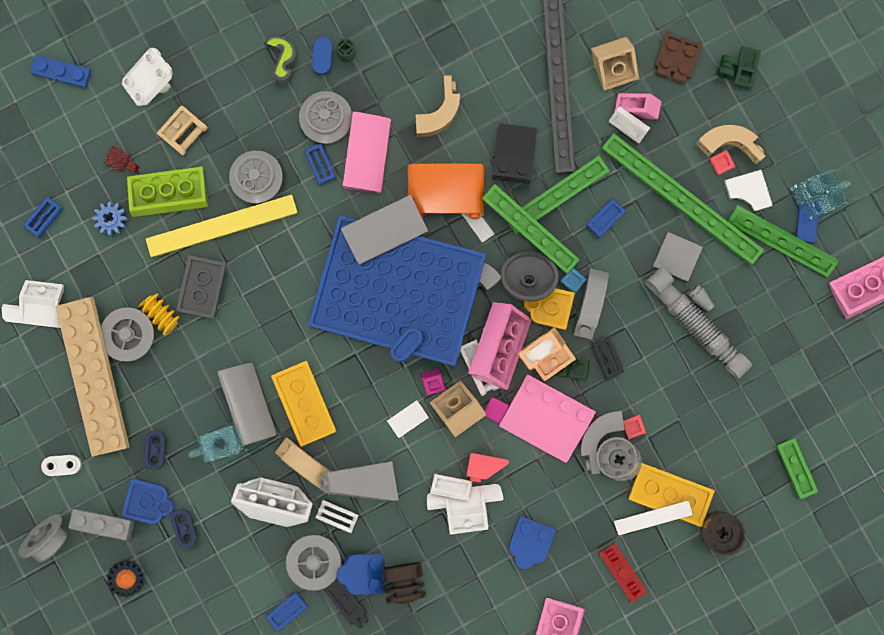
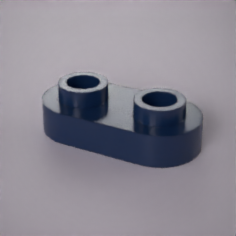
M151 431L145 439L144 463L149 469L156 470L161 468L165 462L166 437L160 431ZM155 437L160 439L158 444L153 442ZM154 456L158 457L156 464L152 462Z
M184 509L176 510L171 516L176 540L183 548L192 547L197 541V533L191 514ZM181 515L185 517V521L183 523L179 521V517ZM186 534L191 536L190 541L184 539Z

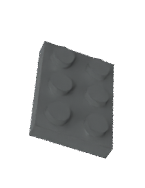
M188 255L176 311L215 319L227 263Z

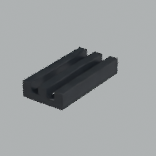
M610 337L591 344L605 379L624 372ZM603 343H607L618 368L616 372ZM598 345H600V348L603 352V355L611 371V374H608L603 359L597 348Z

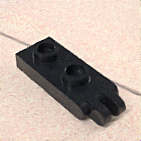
M337 579L324 589L325 593L351 625L355 623L360 629L363 627L359 621L360 618L365 624L369 622L365 616L367 611L353 594L348 593L344 589V585L339 583Z

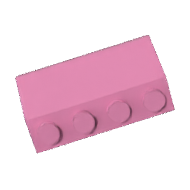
M493 302L468 373L480 381L508 390L532 319L511 304Z

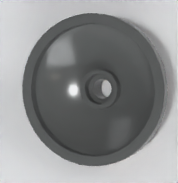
M525 251L514 254L506 260L501 270V282L504 289L512 297L521 301L535 302L543 300L554 292L558 284L559 276L555 264L547 256L538 252Z

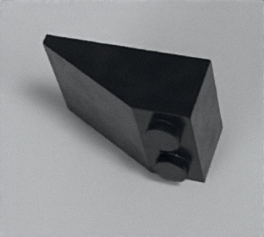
M499 123L492 179L530 184L537 128Z

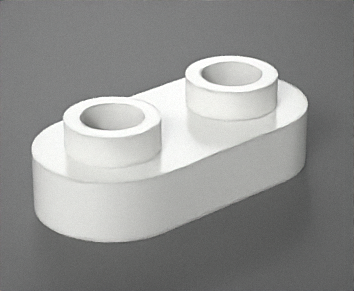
M76 455L51 456L43 460L41 468L43 473L48 476L71 475L81 470L82 461ZM69 461L73 462L72 468L68 467ZM49 463L54 464V468L52 470L48 468Z

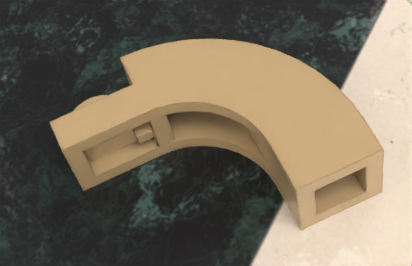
M451 75L444 76L445 99L442 106L433 113L416 115L417 137L436 135L444 131L454 121L459 109L460 93L452 94L456 93V83L452 81Z
M737 125L716 127L708 131L696 142V145L708 157L718 148L725 145H733L740 148L755 164H758L765 157L763 149L753 143L758 137L750 130Z
M286 437L275 453L295 471L323 490L320 486L321 474L332 471L320 464Z

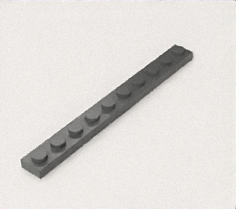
M543 0L555 174L574 173L562 0Z

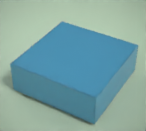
M572 268L560 283L569 291L576 293L587 279L575 268Z

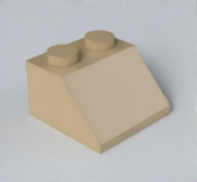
M627 37L591 48L594 66L604 91L639 79L635 49Z
M461 380L430 402L454 437H457L486 416L478 401Z

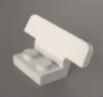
M25 280L19 295V306L3 304L2 318L7 322L61 328L56 306L59 305L62 298L64 285Z
M498 484L472 487L469 501L429 493L427 495V509H447L450 534L488 530L485 503L502 501L503 494Z

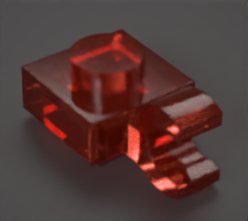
M112 146L104 161L106 165L120 172H123L124 168L137 173L140 168L136 163L129 161L131 157L129 154Z

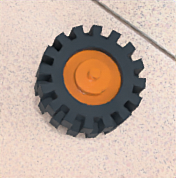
M122 560L110 568L107 582L114 594H117L119 597H128L140 591L144 576L141 568L135 562Z

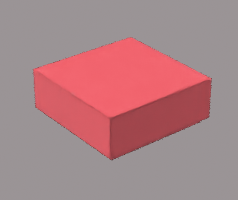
M727 150L709 159L717 176L736 167Z
M640 415L623 421L627 440L646 433Z

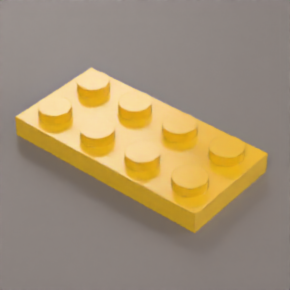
M307 361L271 375L300 447L337 432Z
M642 463L628 500L655 510L689 501L692 515L680 519L702 527L715 490Z

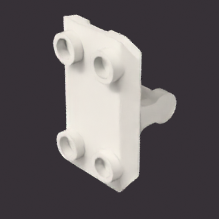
M149 48L125 75L122 85L137 106L148 105L158 93H164L171 88L168 82L173 75L172 68L161 57L158 49Z

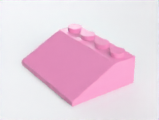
M527 374L499 427L567 463L596 412Z

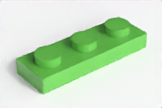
M792 438L776 445L798 498L803 499L817 493V487L796 439Z

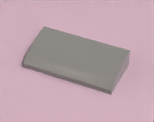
M411 195L341 228L359 265L429 232Z
M253 362L218 371L217 373L241 445H248L276 436L277 434Z

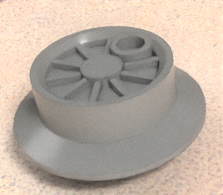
M323 91L315 93L305 100L300 109L299 122L303 132L311 140L322 144L334 143L343 138L349 131L352 122V112L349 104L342 96L334 92Z
M249 151L242 154L234 161L229 173L232 190L240 199L249 203H262L273 198L279 191L283 179L282 169L278 161L272 155L263 151Z
M128 307L117 309L111 312L101 325L107 354L116 360L126 362L137 360L144 356L152 346L154 339L153 325L150 319L140 310Z
M55 514L42 521L38 526H35L21 544L18 555L21 558L32 556L37 562H42L52 556L67 537V533L60 527L62 517L59 514Z
M308 535L297 540L291 546L286 558V568L291 580L297 586L311 591L321 590L332 584L337 578L338 568L341 567L340 553L335 544L319 535Z

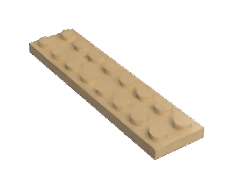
M94 297L56 306L91 456L129 448Z

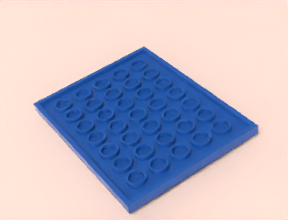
M339 215L308 326L391 348L407 329L417 328L423 334V342L412 355L456 366L487 254L418 236L359 265L341 228L357 220Z

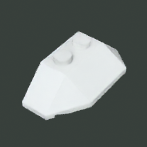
M261 477L243 484H237L231 503L249 518L285 527L307 522L313 504L298 486Z

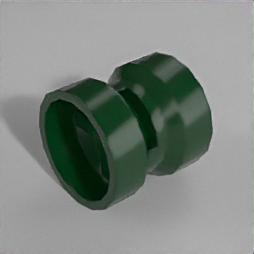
M347 38L338 41L336 50L339 59L345 62L353 60L356 55L353 41Z
M722 55L720 59L721 65L717 68L716 75L723 79L733 80L736 74L735 68L738 67L740 60L731 55Z

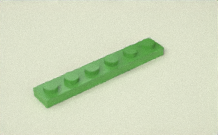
M597 156L523 206L522 209L538 221L609 173L610 170L601 157ZM508 223L515 235L520 233Z
M493 184L481 198L566 274L580 260L496 184Z
M738 205L728 219V222L734 227L826 277L830 275L838 264V259Z

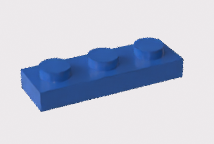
M35 55L30 73L87 88L91 70Z

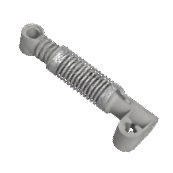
M660 267L644 284L668 307L673 317L676 316L675 319L678 318L677 321H680V324L685 326V329L690 331L692 336H695L694 339L697 338L699 344L702 343L704 349L711 355L719 356L718 359H722L723 364L726 363L725 368L739 380L753 366L752 363L743 354H736V349L732 350L734 347L729 346V339L724 333L718 336L721 330L717 331L718 328L715 329L716 325L712 326L714 323L710 324L711 320L707 321L709 318H706V315L703 317L704 313L700 314L701 310L698 312L699 308L696 309L697 306H693L694 303L691 304L692 301H690L689 297L681 294L671 284L674 281L673 277L664 268Z

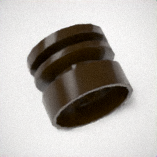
M715 511L705 517L703 525L700 527V536L703 543L713 552L719 555H731L743 546L745 529L743 524L732 514L725 511ZM721 528H723V530H725L726 532L725 534H721L720 537V535L717 533V530H721Z
M421 562L393 565L381 569L383 582L392 583V586L384 589V592L394 593V595L385 597L386 603H410L426 596L425 590L417 591L418 588L425 586L424 582H415L416 578L423 576Z

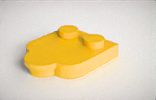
M556 288L550 296L543 300L535 302L524 301V307L531 313V318L536 324L566 331L575 293Z

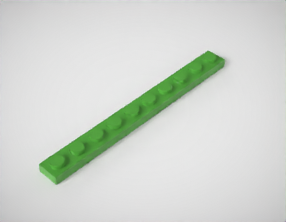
M614 133L601 150L748 264L753 265L764 251L763 248Z

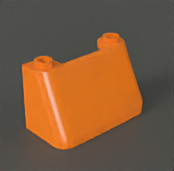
M410 164L407 166L408 196L411 195L422 219L427 214L465 213V215L469 216V219H480V216H484V201L481 199L484 196L483 164Z

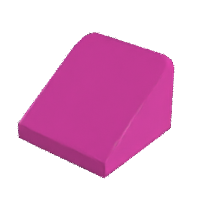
M439 368L421 373L427 396L445 390Z
M492 397L484 411L486 413L485 417L500 424L509 405Z

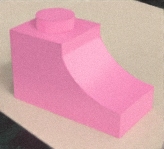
M618 93L615 111L620 106L633 116L641 119H658L662 101L651 94Z

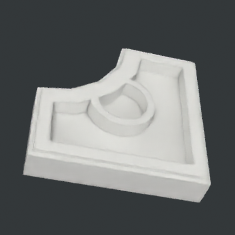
M761 170L724 181L729 199L745 201L750 205L753 212L773 206Z

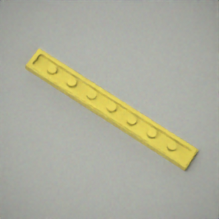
M289 195L146 238L150 256L153 258L298 214L293 196Z

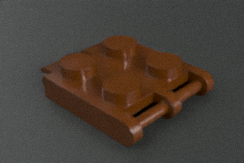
M666 32L654 66L658 68L656 74L669 78L670 73H673L672 80L685 83L686 78H691L702 43L698 42L696 44L686 40L685 37L679 38L670 35V32Z

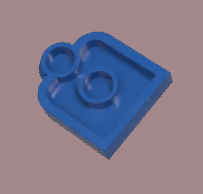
M132 478L121 517L155 524L161 520L162 516L171 515L175 509V504L172 499L168 498V492L165 487Z
M519 516L509 543V549L515 555L517 566L521 569H529L534 563H542L547 557L556 529Z
M352 554L347 556L344 565L337 570L336 577L338 582L343 584L344 589L350 594H383L381 574L383 554Z

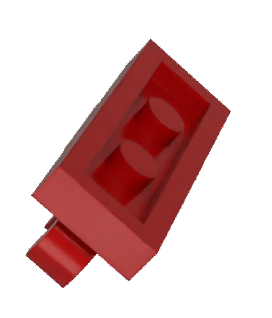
M615 543L598 553L631 603L647 593V590Z

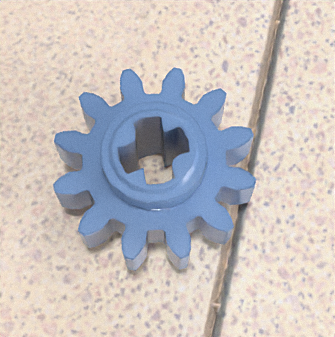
M110 201L107 207L101 203L100 207L102 209L100 211L98 209L94 210L98 214V216L92 217L94 221L98 222L94 227L97 229L101 228L100 233L105 234L107 231L109 236L113 235V231L120 234L119 228H126L122 223L128 220V218L122 216L126 211L120 209L118 203L114 207ZM107 217H113L114 219L113 221H108Z

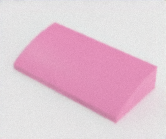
M353 112L343 180L344 189L381 193L391 119Z
M884 257L829 283L834 298L846 320L884 302Z
M546 598L536 635H579L585 608Z

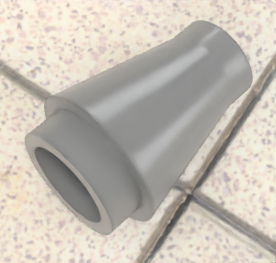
M696 284L687 292L690 301L701 307L705 312H709L715 306L703 286L700 287L699 284Z

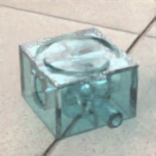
M832 168L799 182L791 188V191L808 222L848 204L849 202L843 190L850 187L851 182L846 180L840 183Z
M231 425L196 437L200 448L188 451V457L192 459L202 455L206 464L246 452L247 449L245 445H241L235 425ZM223 439L225 447L220 449L219 442Z

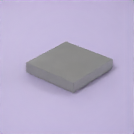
M667 232L652 267L655 269L662 267L671 276L688 282L703 247Z

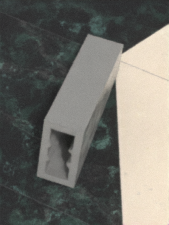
M392 462L321 474L320 486L325 494L386 502L399 500Z

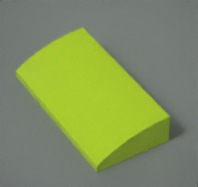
M203 166L127 177L129 211L132 217L208 207Z

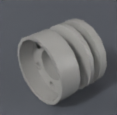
M614 437L608 439L600 445L597 451L596 461L599 469L603 474L615 481L625 482L633 479L642 467L640 451L631 442L623 438ZM619 457H622L624 459L623 465L618 463Z

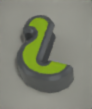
M269 37L264 42L265 47L280 53L272 72L273 77L277 83L286 84L293 76L289 68L297 61L296 48L285 37Z

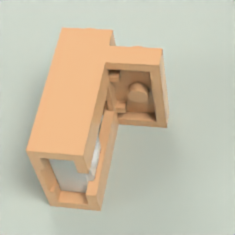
M555 327L524 347L519 353V356L529 370L535 368L544 381L576 360V357Z

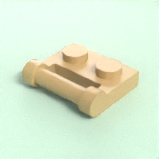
M181 105L157 134L179 154L184 156L187 153L188 147L208 127ZM194 123L197 127L181 145L177 144L176 142Z

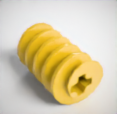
M157 293L146 298L138 308H143L142 312L144 314L148 313L147 317L150 320L153 319L152 324H159L158 330H164L163 335L166 336L176 328L180 316L178 315L173 318L174 310L167 312L169 305L162 306L164 299L157 301L156 299L159 296Z

